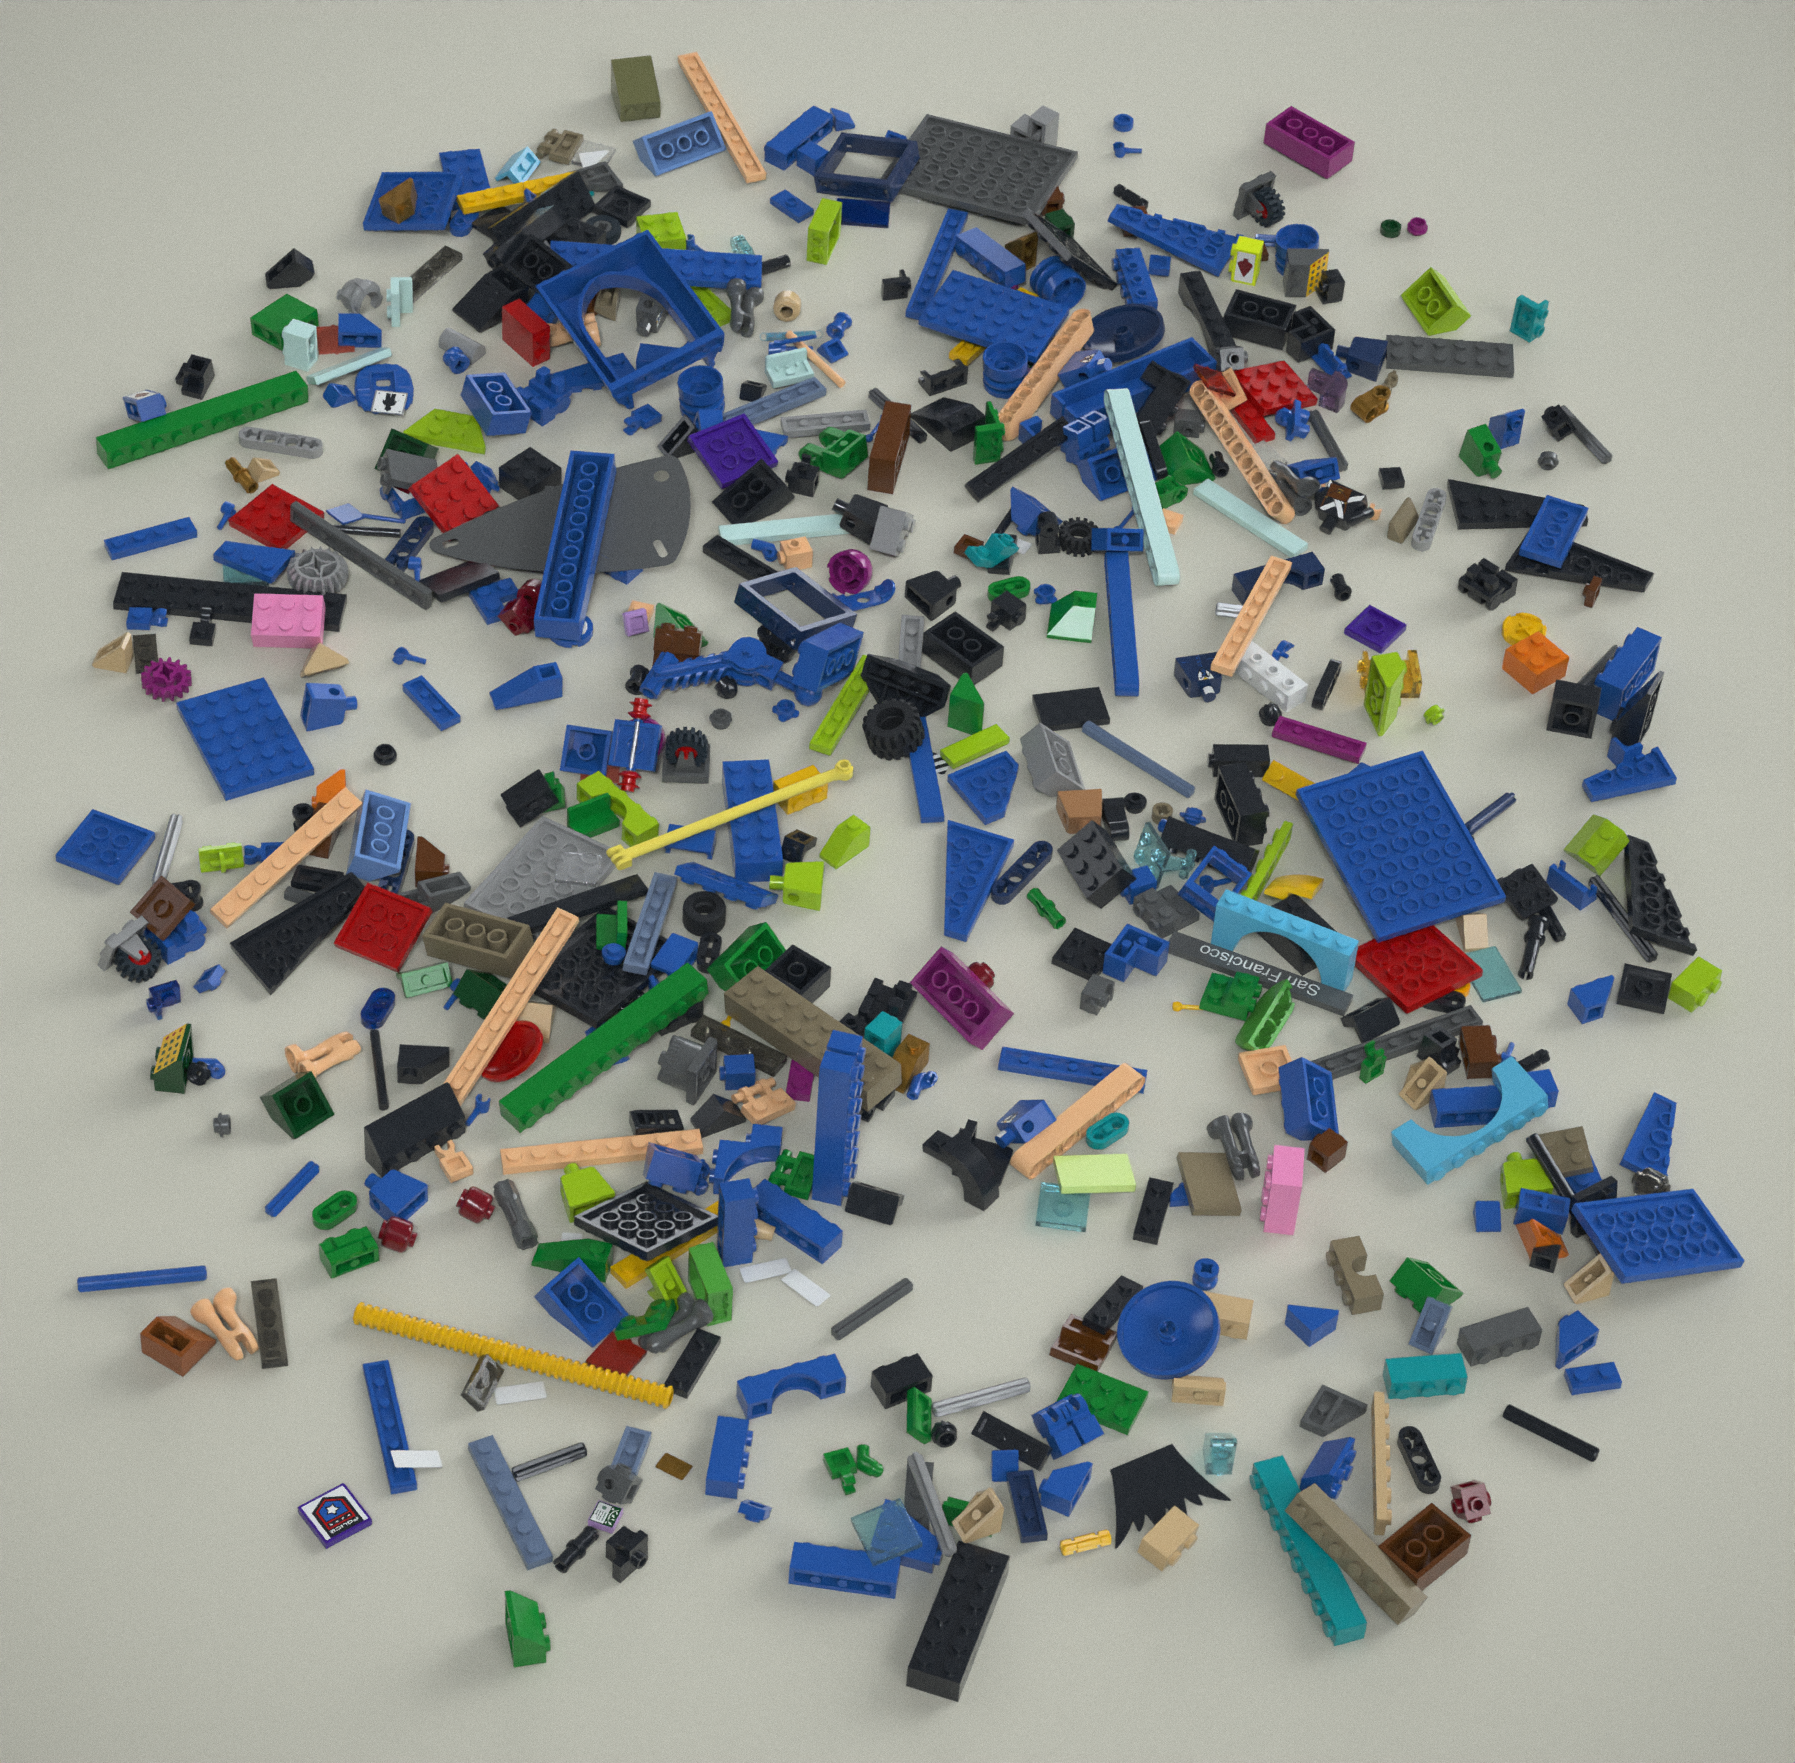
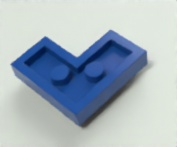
M506 578L470 591L469 597L485 623L489 625L501 621L498 615L504 608L502 603L517 598L518 588L511 578Z

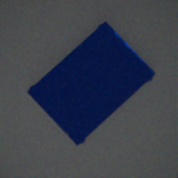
M837 198V201L842 202L841 225L889 227L891 202Z

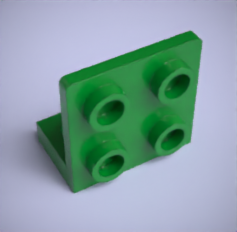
M991 401L986 402L985 425L975 426L973 462L975 465L997 462L1000 460L1001 452L1004 451L1002 436L1005 435V427L1003 422L1000 423L997 408L994 409Z

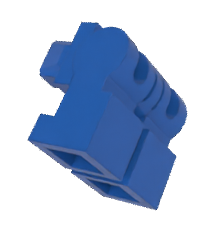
M546 366L536 370V377L529 380V386L525 388L519 386L516 388L532 412L530 419L542 427L555 419V415L563 413L568 409L570 405L569 396L572 395V390L565 386L566 380L562 377L556 376L553 378L550 376V369Z
M1096 410L1080 417V420L1077 419L1063 427V433L1068 437V440L1060 445V450L1065 453L1066 461L1077 465V461L1096 455L1110 446L1107 437L1110 434L1109 417Z
M190 910L164 941L159 939L147 927L143 936L146 940L151 938L152 945L155 942L157 943V950H161L160 957L169 965L185 957V953L200 949L205 943L206 938L203 934L207 933V928L199 920L196 912Z
M1078 1393L1070 1394L1031 1415L1038 1433L1041 1434L1043 1439L1046 1438L1049 1446L1053 1448L1050 1453L1053 1460L1104 1434L1094 1414L1091 1415L1085 1399Z

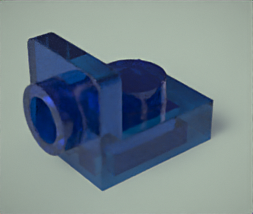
M177 980L148 988L147 1008L150 1013L154 1012L157 1020L162 1019V1008L181 1002L180 986Z

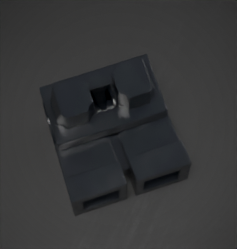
M1483 558L1478 562V565L1474 563L1467 568L1466 573L1459 578L1458 590L1462 593L1468 592L1470 598L1480 604L1486 603V608L1493 611L1500 603H1505L1516 594L1518 579L1503 569L1499 571L1500 567Z
M874 978L858 1010V1014L863 1016L869 1025L884 1011L896 1017L902 1022L903 1026L918 992L912 990V984L899 980L897 985L895 984L891 988L883 985V980Z

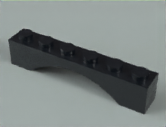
M1201 271L1180 273L1178 294L1184 306H1188L1196 314L1206 339L1208 353L1214 358V348L1236 346ZM1234 355L1231 357L1232 363L1235 362ZM1216 370V374L1224 372Z

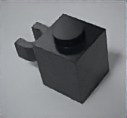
M802 454L801 462L794 461L791 470H787L785 482L788 483V488L792 493L808 497L814 496L819 485L820 467L810 465L811 455Z
M1006 590L991 601V611L987 615V619L990 622L986 624V628L993 632L1002 625L1010 631L1017 625H1021L1026 619L1027 604Z

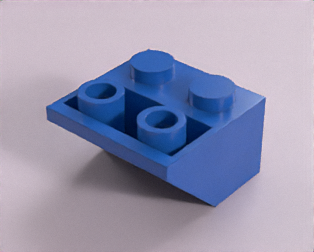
M1347 1437L1323 1442L1301 1479L1300 1490L1302 1491L1315 1483L1331 1500H1337L1342 1490L1341 1483L1343 1480L1348 1481L1353 1471V1466L1350 1465L1354 1461L1357 1452L1353 1450L1355 1439Z

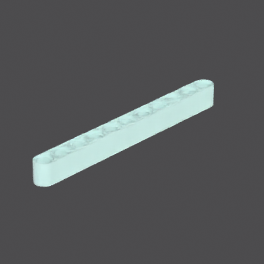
M1128 388L1107 389L1104 391V404L1138 528L1144 529L1143 546L1154 585H1177L1180 581L1179 567Z

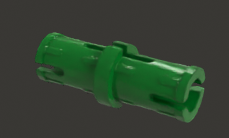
M1039 888L1031 889L1027 894V899L1037 908L1038 914L1041 917H1045L1054 929L1063 927L1066 923V918L1055 908V903L1052 900H1048Z

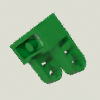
M831 426L825 428L819 434V440L826 448L807 443L798 452L800 459L802 454L811 455L810 465L820 467V471L840 479L868 457L866 435L851 429L844 432Z

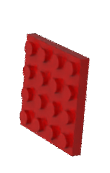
M1434 925L1379 943L1374 938L1358 946L1355 967L1384 994L1390 997L1406 1014L1482 977L1483 969Z

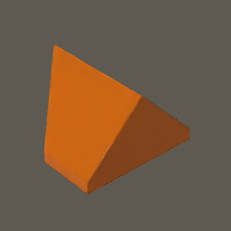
M1531 1219L1528 1222L1516 1224L1530 1260L1534 1247L1556 1244L1561 1245L1558 1259L1569 1255L1561 1235L1536 1220Z

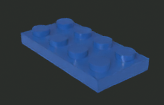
M480 149L439 153L442 172L462 171L463 180L457 195L490 188ZM457 197L452 211H457L460 208L457 203Z
M1547 495L1520 547L1519 555L1561 568L1588 514L1589 508Z
M696 862L677 865L674 875L681 877V881L691 885H694V883L700 884L705 891L721 892L724 894V898L731 901L739 899L746 902L745 906L756 910L776 904L778 898L776 893Z

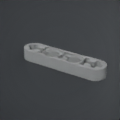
M244 427L239 431V443L245 448L309 459L319 458L323 454V444L318 438L255 427ZM269 439L275 440V442L267 443L265 441ZM288 443H295V444H297V445H295V446H287L286 444H288Z
M1433 488L1427 492L1412 536L1411 546L1417 551H1427L1432 545L1446 502L1447 494L1442 489ZM1427 511H1433L1437 514H1428ZM1422 525H1429L1432 528H1423Z

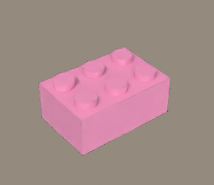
M254 594L251 627L253 646L313 648L318 643L323 644L326 609L323 595Z
M1274 1145L1273 1155H1268L1266 1170L1270 1171H1265V1187L1262 1188L1261 1195L1262 1205L1265 1206H1261L1260 1221L1264 1222V1232L1294 1235L1302 1190L1305 1148Z

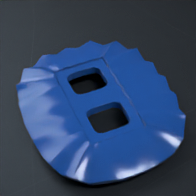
M387 363L375 364L364 367L356 375L354 384L355 399L357 400L358 407H361L364 412L371 411L376 390L408 393L405 409H408L410 404H413L414 388L412 379L408 371L401 366ZM389 380L391 385L379 387L376 385V381Z

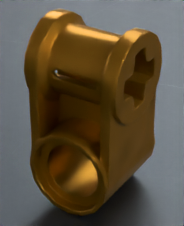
M1383 385L1375 386L1368 392L1356 397L1351 403L1350 410L1366 423H1369L1388 411V399L1391 396V390Z

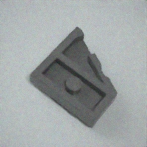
M606 161L574 170L580 172L588 191H610L615 185L623 187V183Z
M1322 1384L1302 1417L1299 1427L1325 1437L1365 1414L1368 1404Z

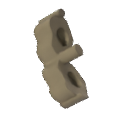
M1395 370L1388 373L1387 378L1382 383L1383 386L1388 387L1391 391L1398 383V375Z

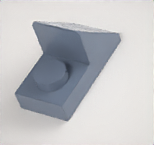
M1430 1296L1427 1297L1409 1345L1433 1354L1446 1333L1445 1325L1453 1306Z

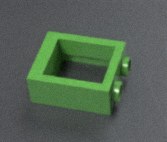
M714 1242L690 1247L688 1255V1282L695 1299L704 1300L713 1313V1321L707 1324V1326L731 1321L733 1287Z

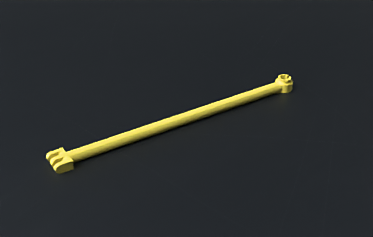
M846 759L839 760L834 769L627 849H624L621 844L611 847L606 851V855L611 858L612 863L615 864L618 870L626 869L632 866V859L832 781H847L853 776V766Z

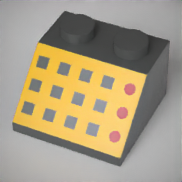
M1287 248L1283 275L1285 297H1307L1316 288H1319L1318 282L1321 280L1322 271H1327L1329 249Z

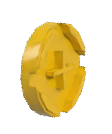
M1521 612L1516 613V616L1511 617L1510 615L1506 617L1502 624L1501 634L1507 643L1514 645L1538 631L1546 637L1547 627L1541 623L1542 620L1539 617Z

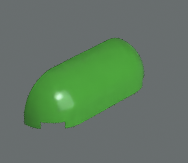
M1288 979L1272 986L1258 1000L1254 1013H1250L1236 1036L1235 1043L1240 1048L1246 1051H1254L1272 1046L1295 1006L1290 993L1292 986Z

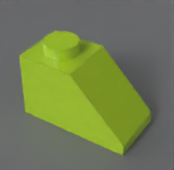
M853 814L835 828L821 850L819 857L834 869H838L869 847L870 826Z

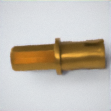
M231 457L225 461L226 468L233 475L234 481L240 483L247 493L252 494L258 489L259 485L250 476L249 470L243 468L236 458Z

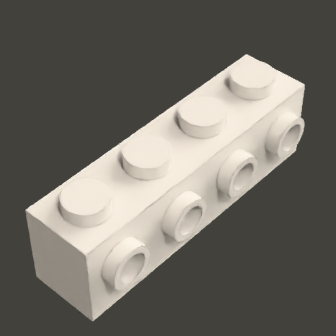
M1251 641L1235 673L1253 686L1259 693L1263 694L1274 704H1277L1286 713L1306 701L1308 684Z

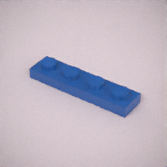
M190 517L105 539L104 547L113 561L197 538V530Z

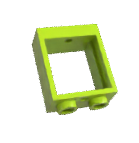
M825 198L821 199L808 227L806 261L827 265L841 234L842 202Z

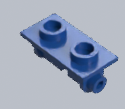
M1320 344L1318 346V354L1311 356L1334 383L1352 377V374L1347 369V365L1337 356H1334V352L1328 344Z

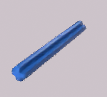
M204 1265L85 1276L77 1279V1286L79 1292L205 1281L207 1279V1271Z

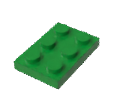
M1076 1364L1057 1401L1070 1394L1078 1393L1085 1399L1091 1415L1094 1414L1100 1425L1128 1435L1148 1399L1149 1392Z

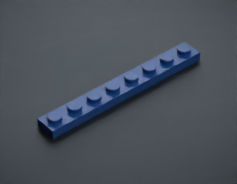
M948 208L907 306L905 317L919 320V317L938 292L955 251L956 235L963 232L968 219V212Z

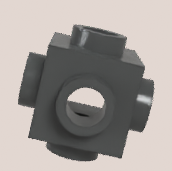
M625 1464L606 1465L597 1476L598 1483L595 1490L602 1493L601 1497L610 1503L630 1504L633 1502L643 1479L631 1473L632 1469Z

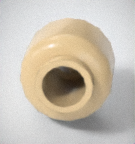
M789 290L778 293L773 305L775 316L785 322L793 321L799 316L801 299L798 294Z

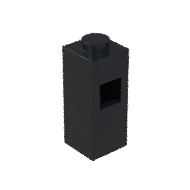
M1213 744L1212 754L1208 753L1207 765L1212 767L1213 777H1217L1219 766L1245 762L1249 771L1253 772L1254 777H1263L1270 766L1268 745Z

